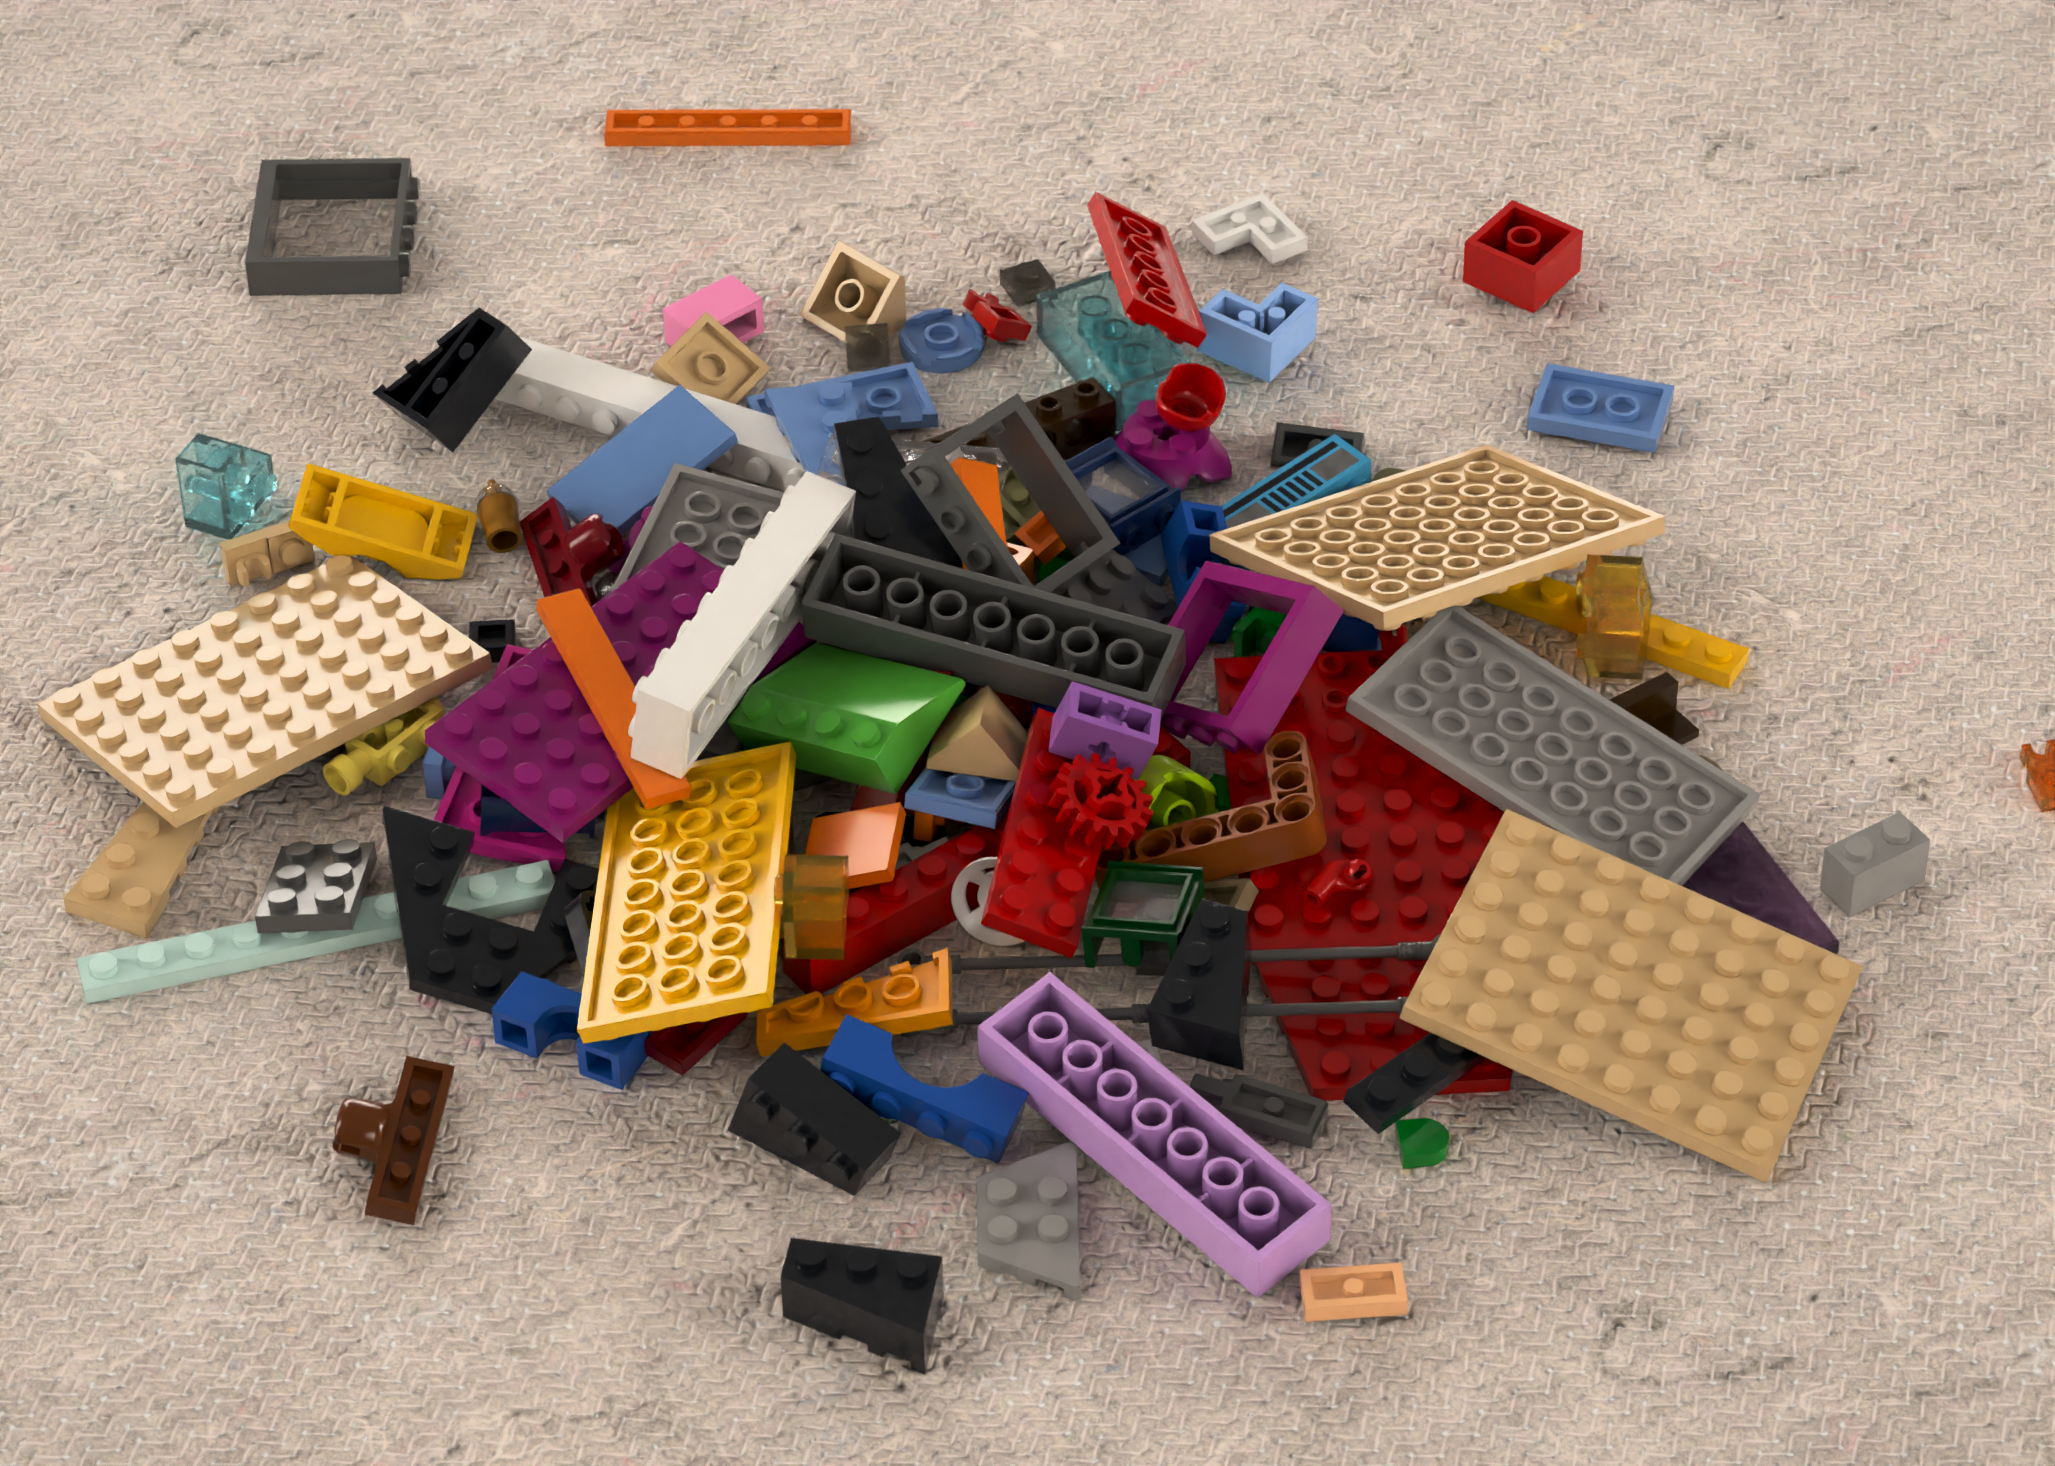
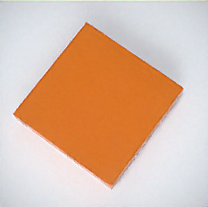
M901 802L812 818L798 882L803 896L807 897L893 881L906 818V812Z

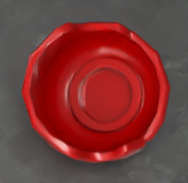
M1198 363L1177 364L1172 367L1167 378L1158 387L1155 398L1157 402L1156 409L1160 417L1171 427L1193 433L1210 427L1216 421L1224 405L1226 390L1223 379L1212 368Z

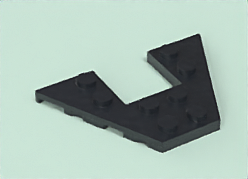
M383 807L382 822L387 840L389 866L393 878L396 910L399 915L409 990L492 1014L491 1009L521 971L541 979H547V976L565 962L571 964L577 959L565 919L564 909L583 891L590 890L596 892L598 868L565 859L534 931H530L446 906L473 847L474 832L391 807Z

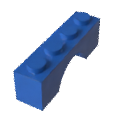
M848 1014L845 1015L823 1056L820 1071L879 1116L898 1120L918 1129L922 1134L930 1138L942 1139L964 1149L974 1157L986 1158L997 1164L1000 1163L1021 1121L1029 1093L985 1073L980 1074L977 1078L966 1084L955 1087H936L922 1083L905 1072L897 1062L892 1049V1033Z

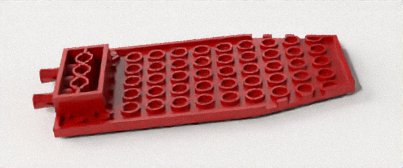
M1401 623L1400 628L1396 629L1397 636H1393L1392 630H1378L1381 650L1319 653L1271 735L1273 737L1275 734L1290 730L1304 735L1318 775L1327 842L1323 849L1309 857L1237 874V879L1250 878L1259 890L1248 912L1251 950L1397 946L1398 942L1433 941L1436 936L1442 933L1504 814V811L1345 711L1349 696L1408 641L1407 627L1403 623ZM1263 656L1214 658V678L1219 714L1229 716ZM1265 747L1261 754L1238 749L1237 753L1234 754L1223 748L1231 809L1271 799ZM1360 858L1366 860L1371 865L1372 877L1363 889L1352 892L1333 893L1319 909L1310 907L1304 901L1302 893L1329 862ZM1398 958L1251 962V965L1256 967L1260 976V985L1266 998H1269L1272 1004L1388 1001L1397 1000V997H1408L1427 961H1398ZM1398 1012L1276 1016V1021L1282 1034H1286L1292 1047V1057L1310 1096L1326 1101L1344 1100L1346 1092L1350 1087L1431 1033L1399 1019ZM1487 1058L1436 1095L1510 1091L1513 1069Z

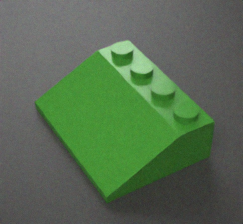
M814 643L751 685L728 720V724L745 750L791 741L797 755L795 768L897 794L966 683L962 678Z

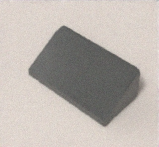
M1277 422L1270 465L1283 467L1334 434L1363 453L1365 447L1364 433Z

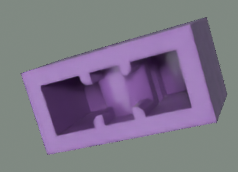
M1072 681L1053 715L1048 752L1074 759L1076 755L1080 754L1087 762L1093 753H1097L1101 758V762L1106 764L1111 757H1114L1117 760V768L1124 770L1130 766L1134 769L1130 777L1138 780L1158 745L1162 710Z

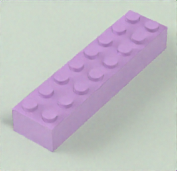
M1051 972L977 1026L979 1063L999 1080L1029 1092L1026 1100L1028 1105L1255 1297L1259 1298L1330 1241L1331 1203Z

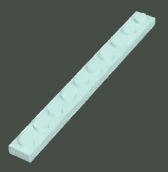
M548 860L458 878L446 906L490 919L544 909L555 880ZM394 892L363 898L353 930L258 933L256 921H250L77 957L76 960L86 1004L396 940L401 938V928Z

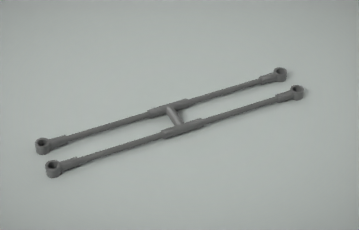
M1441 934L1436 936L1433 941L1398 942L1397 946L1251 950V962L1398 958V961H1427ZM907 949L898 956L897 963L909 961L910 965L917 964L918 966L933 961V957L925 956L918 949ZM1169 949L1144 950L1142 961L1135 969L1168 968L1170 964ZM1098 954V961L1095 967L1127 965L1122 960V954ZM960 955L950 956L952 974H961L963 970L1085 967L1084 955H1073L1072 958L1066 956L961 958ZM1397 997V1000L1247 1004L1246 1017L1397 1012L1398 1016H1400L1408 997ZM1133 1004L1132 1008L1096 1009L1109 1021L1132 1020L1133 1023L1148 1022L1147 1008L1149 1004ZM953 1009V1025L938 1028L951 1029L958 1028V1025L981 1024L996 1012L958 1013L956 1009ZM923 1030L901 1033L899 1035L908 1038L915 1037Z

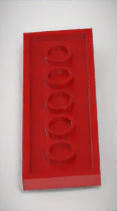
M1095 191L1087 207L1093 221V226L1096 229L1099 243L1102 246L1105 260L1112 274L1111 277L1114 280L1118 296L1123 305L1124 314L1140 326L1145 327L1147 324H1150L1160 329L1166 338L1176 344L1182 345L1185 341L1199 348L1207 332L1167 228Z
M1038 707L1031 721L981 924L1072 958L1079 945L1082 932L1081 927L1084 923L1102 843L1101 840L1095 839L1091 846H1089L1085 842L1086 835L1079 832L1074 836L1068 834L1072 826L1069 822L1058 823L1056 821V817L1061 809L1049 806V801L1053 796L1049 788L1063 763L1066 761L1071 764L1073 759L1048 752L1054 713Z

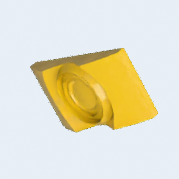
M307 463L288 527L306 541L332 556L362 555L371 560L387 563L406 578L458 579L462 578L478 514Z

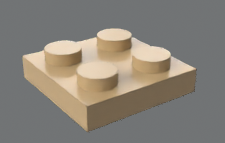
M706 311L656 361L650 371L663 382L675 386L681 385L685 389L738 405L767 375L771 368Z

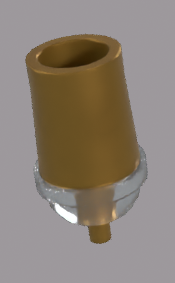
M491 479L487 482V486L481 489L475 499V513L481 521L489 549L497 553H506L516 549L522 542L518 516L519 501L516 493L509 487L496 483L494 479Z

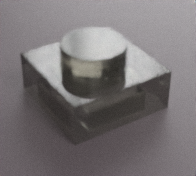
M1039 259L1022 262L1000 270V284L1017 307L1056 296V282Z
M888 323L845 326L847 369L849 372L867 371L891 366Z

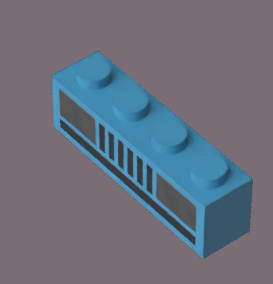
M1334 434L1221 505L1227 529L1370 483L1371 459ZM1221 556L1220 562L1224 565L1248 571L1251 570L1242 565L1231 564L1228 559Z

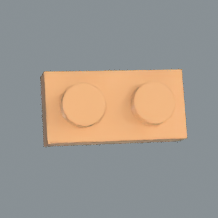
M1402 1262L1299 1269V1286L1305 1322L1408 1315V1297Z

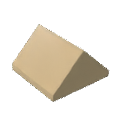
M838 240L799 316L865 353L905 326V277Z
M987 685L948 712L932 738L926 769L1017 781L1028 732L990 686Z

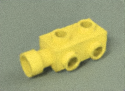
M435 697L346 742L347 755L339 754L323 767V774L329 786L338 794L346 796L363 783V777L382 787L397 774L404 772L410 764L427 752L429 746L425 743V730L444 716V709L440 701Z

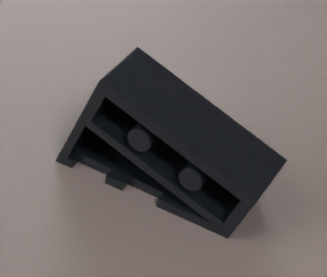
M797 1238L790 1239L781 1272L784 1318L839 1340L843 1335L867 1344L868 1352L883 1357L887 1352L909 1361L912 1370L922 1374L926 1373L944 1299L942 1256Z

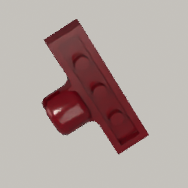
M552 497L519 522L544 597L580 588L590 607L597 603L592 587L593 576L603 573L619 561L626 551L625 543L619 531L612 523H604L602 521V518H604L602 514H590L572 528L564 505L555 497Z

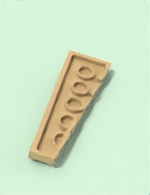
M143 801L63 898L66 912L147 939L170 899L169 890L175 879H181L187 868L186 859L193 846L198 847L204 836L203 827L208 818L216 814L219 807L176 828Z

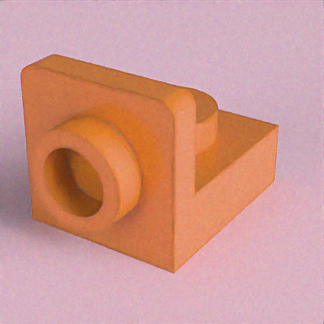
M1042 511L1038 512L1014 533L1024 547L1031 548L1034 551V557L1044 566L1066 548Z

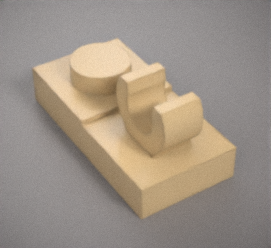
M290 520L220 542L225 578L230 586L241 584L244 587L250 585L249 580L261 576L270 579L272 578V573L275 574L315 561L313 544L288 527Z

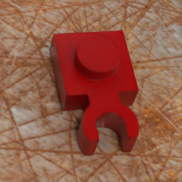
M969 289L963 306L971 311V316L984 327L985 335L1000 342H1007L1008 338L1026 341L1032 326L1011 307L1001 306L999 299L991 293H986L985 297H982L974 290Z

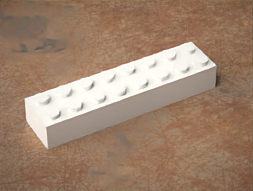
M809 471L805 472L795 486L789 485L778 509L775 512L769 511L762 522L760 532L755 539L748 538L735 565L726 566L713 593L707 592L703 596L697 614L692 621L685 620L672 647L670 649L664 648L660 652L652 673L649 677L642 676L636 684L632 696V702L637 704L636 714L628 730V735L633 738L630 758L677 778H683L802 618L801 602L835 533L847 537L850 536L856 496L855 490Z

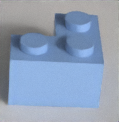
M1281 283L1260 304L1222 289L1199 310L1207 335L1199 348H1197V351L1270 383L1316 338L1318 298L1285 283Z

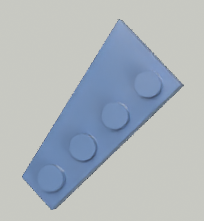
M913 361L799 385L852 382L857 420L880 417L886 430L938 427V413ZM765 393L746 397L747 408L776 417L773 411H769L765 403Z
M830 382L820 385L764 389L765 403L769 411L774 412L777 418V426L782 435H786L791 444V452L796 462L801 463L805 472L809 471L844 486L833 427L834 423L857 420L852 382Z

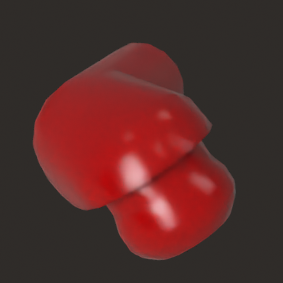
M1360 858L1331 861L1324 866L1304 890L1302 897L1310 907L1319 909L1333 893L1361 890L1371 880V865L1366 860Z

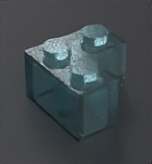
M200 433L196 434L175 459L185 527L227 540L234 538L243 526L250 523L254 513L266 499L272 497L277 486V477L274 474L271 454Z

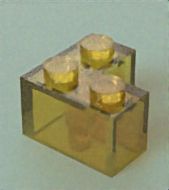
M1587 554L1585 571H1578L1576 579V596L1583 599L1582 616L1587 619L1586 632H1579L1577 637V659L1583 660L1588 677L1643 680L1653 604V594L1643 558Z
M785 854L784 874H775L774 904H783V909L779 910V938H784L785 958L844 960L849 902L848 856Z

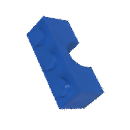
M1181 500L1160 536L1177 609L1205 561L1220 564L1221 556L1210 551L1209 534L1227 529L1222 506ZM1232 601L1209 641L1225 643L1234 625L1247 608L1246 604Z
M521 971L491 1009L495 1043L538 1058L544 1049L555 1041L563 1039L576 1040L579 1074L623 1090L648 1057L645 1054L644 1042L650 1036V1031L622 1036L613 1040L583 1044L577 1031L582 993L555 984L551 980L541 979Z

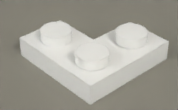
M1263 193L1192 220V234L1213 255L1250 242L1271 264L1308 251V237Z

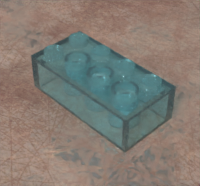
M1110 271L1037 294V336L1076 383L1094 377L1116 399V432L1123 430V425L1128 418L1137 412V405L1140 402L1155 400L1160 383L1164 382L1173 366L1192 362L1174 342L1162 334L1160 329L1150 324H1147L1145 327L1140 326L1124 314L1125 311L1118 296L1114 280L1111 277L1112 274Z

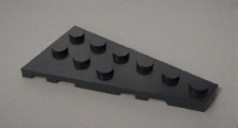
M880 417L834 423L833 432L843 483L845 487L856 491L851 522L854 539L963 569L961 558L900 471L907 464Z

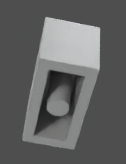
M1898 812L1824 848L1820 890L1849 917L1925 881L1930 839L1901 812Z

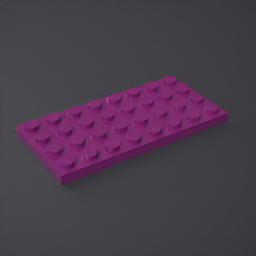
M682 541L672 546L591 607L635 687L642 676L649 677L652 673L660 652L664 648L670 649L675 643L685 620L692 621L697 614L703 596L707 592L713 593L724 571ZM800 622L796 624L753 684L816 643V640L805 637L803 624ZM551 637L425 730V743L500 798L511 803L514 808L561 842L567 840L634 788L619 762L616 752L613 751ZM741 700L738 702V704L735 706L733 710L737 708Z

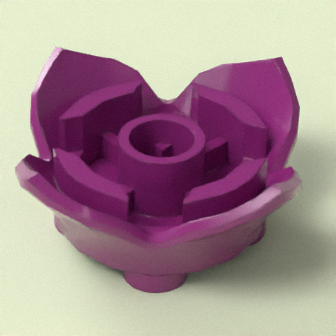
M1156 400L1140 402L1137 405V412L1128 418L1123 425V430L1113 437L1121 450L1171 487L1181 488V493L1184 491L1192 475H1196L1197 478L1202 479L1204 482L1213 483L1232 478V465L1228 453L1221 442L1210 431V427L1193 433L1173 428L1160 417L1156 409Z

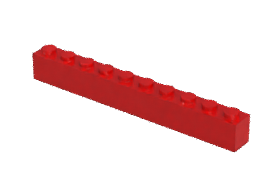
M1160 726L1158 745L1152 756L1163 755L1170 757L1190 769L1191 752L1165 728ZM1009 810L995 829L977 825L896 869L893 881L865 886L782 931L783 972L805 994L815 991L823 994L957 920L951 901L954 882L960 872L973 861L985 857H998ZM995 867L984 870L986 872L994 871ZM969 881L966 889V899L972 911L980 906L977 898L980 885Z

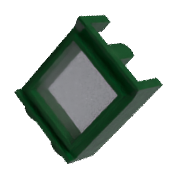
M1108 860V870L1086 925L1081 927L1085 967L1095 968L1098 961V952L1104 937L1120 938L1122 960L1127 966L1137 967L1140 965L1144 956L1143 940L1168 942L1169 959L1171 962L1201 899H1205L1203 867Z

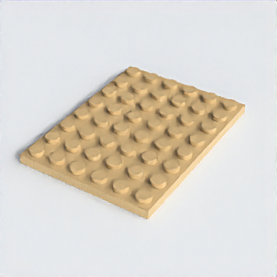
M1484 445L1209 535L1210 551L1228 559L1231 564L1242 565L1257 573L1313 585L1340 606L1346 616L1357 617L1373 624L1375 629L1390 631L1400 628L1401 623L1416 618L1433 617L1439 610L1451 606L1468 605L1472 603L1474 598L1486 594L1503 593L1508 590L1509 586L1521 582L1538 581L1543 578L1544 574L1556 570L1573 569L1577 567L1579 562L1591 558L1608 557L1614 550L1626 546L1643 545L1646 543V539L1665 533V516L1492 446Z
M338 555L305 574L291 577L286 583L268 592L252 596L249 601L229 611L213 615L210 620L190 630L177 632L171 639L151 649L138 651L132 658L112 668L99 670L91 678L77 685L60 689L52 697L37 703L43 721L177 828L493 669L490 653L355 557Z
M1506 809L1407 998L1399 1019L1767 1183L1863 966Z

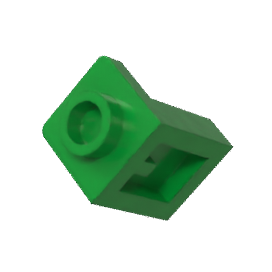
M1254 607L1245 618L1241 617L1234 625L1231 633V641L1234 643V657H1250L1255 651L1265 654L1287 615Z

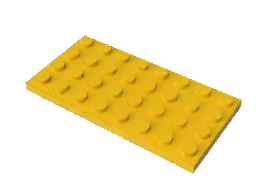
M791 741L694 761L685 773V777L691 786L690 798L646 810L633 788L607 808L577 1031L583 1044L613 1040L618 1037L647 1031H659L668 1027L693 1022H704L713 1018L743 1012H754L759 1009L772 1007L797 757Z

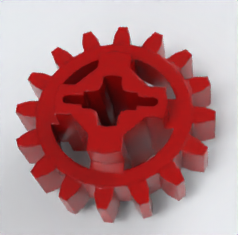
M1093 753L1087 762L1079 754L1075 756L1071 764L1065 761L1049 788V791L1053 793L1049 806L1061 809L1056 817L1058 823L1069 822L1072 825L1068 834L1074 836L1081 832L1086 835L1085 842L1087 845L1091 846L1094 840L1098 839L1101 840L1105 849L1110 850L1114 841L1122 848H1125L1131 839L1137 841L1141 837L1153 816L1154 811L1149 809L1153 796L1142 793L1147 784L1144 780L1134 781L1130 777L1133 773V768L1130 766L1124 770L1117 768L1116 758L1111 757L1106 764L1101 762V758L1097 753Z

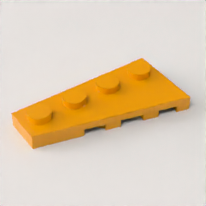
M948 948L933 952V961L912 968L909 961L890 966V975L866 983L863 982L861 976L845 981L843 986L838 988L835 993L824 997L820 992L815 991L772 1005L769 1008L757 1010L756 1043L760 1057L772 1055L784 1042L795 1051L829 1046L846 1014L890 1032L892 1035L919 1030H933L938 1027L953 1025L952 961Z

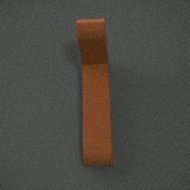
M1292 730L1283 731L1275 734L1265 744L1264 751L1271 792L1270 800L1144 831L1137 841L1131 839L1125 848H1122L1116 841H1114L1110 850L1105 849L1102 845L1094 876L1098 889L1100 890L1107 873L1108 860L1203 867L1204 883L1309 857L1318 853L1327 842V832L1318 775L1304 735Z

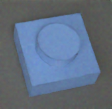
M430 746L423 761L427 798L442 799L456 765Z

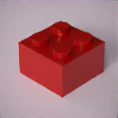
M1511 200L1465 241L1463 282L1534 313L1580 272L1583 230Z

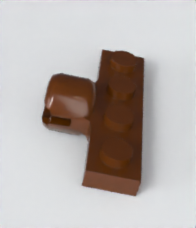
M406 1056L396 1096L391 1104L384 1105L381 1102L357 1097L345 1098L342 1102L334 1128L333 1150L341 1156L372 1161L376 1164L364 1215L414 1225L451 1088L455 1066Z

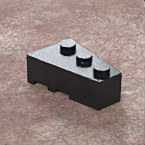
M477 308L436 342L439 347L422 361L418 362L414 359L404 367L407 373L386 388L382 384L372 392L396 415L451 452L456 450L532 350L506 324L481 308Z
M1201 899L1147 1008L1153 1047L1244 1071V1043L1247 1029L1246 1011L1247 996H1249L1252 949L1247 910Z
M785 1042L748 1078L727 1130L853 1196L887 1163L901 1135L899 1131Z

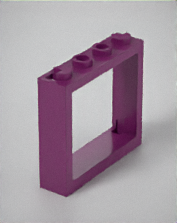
M1205 561L1168 624L1169 626L1185 630L1186 665L1160 721V726L1178 738L1185 739L1189 734L1192 738L1206 746L1212 747L1213 743L1216 742L1234 754L1237 753L1238 749L1261 754L1265 744L1270 739L1344 610L1313 585ZM1232 601L1287 614L1229 716L1174 702Z

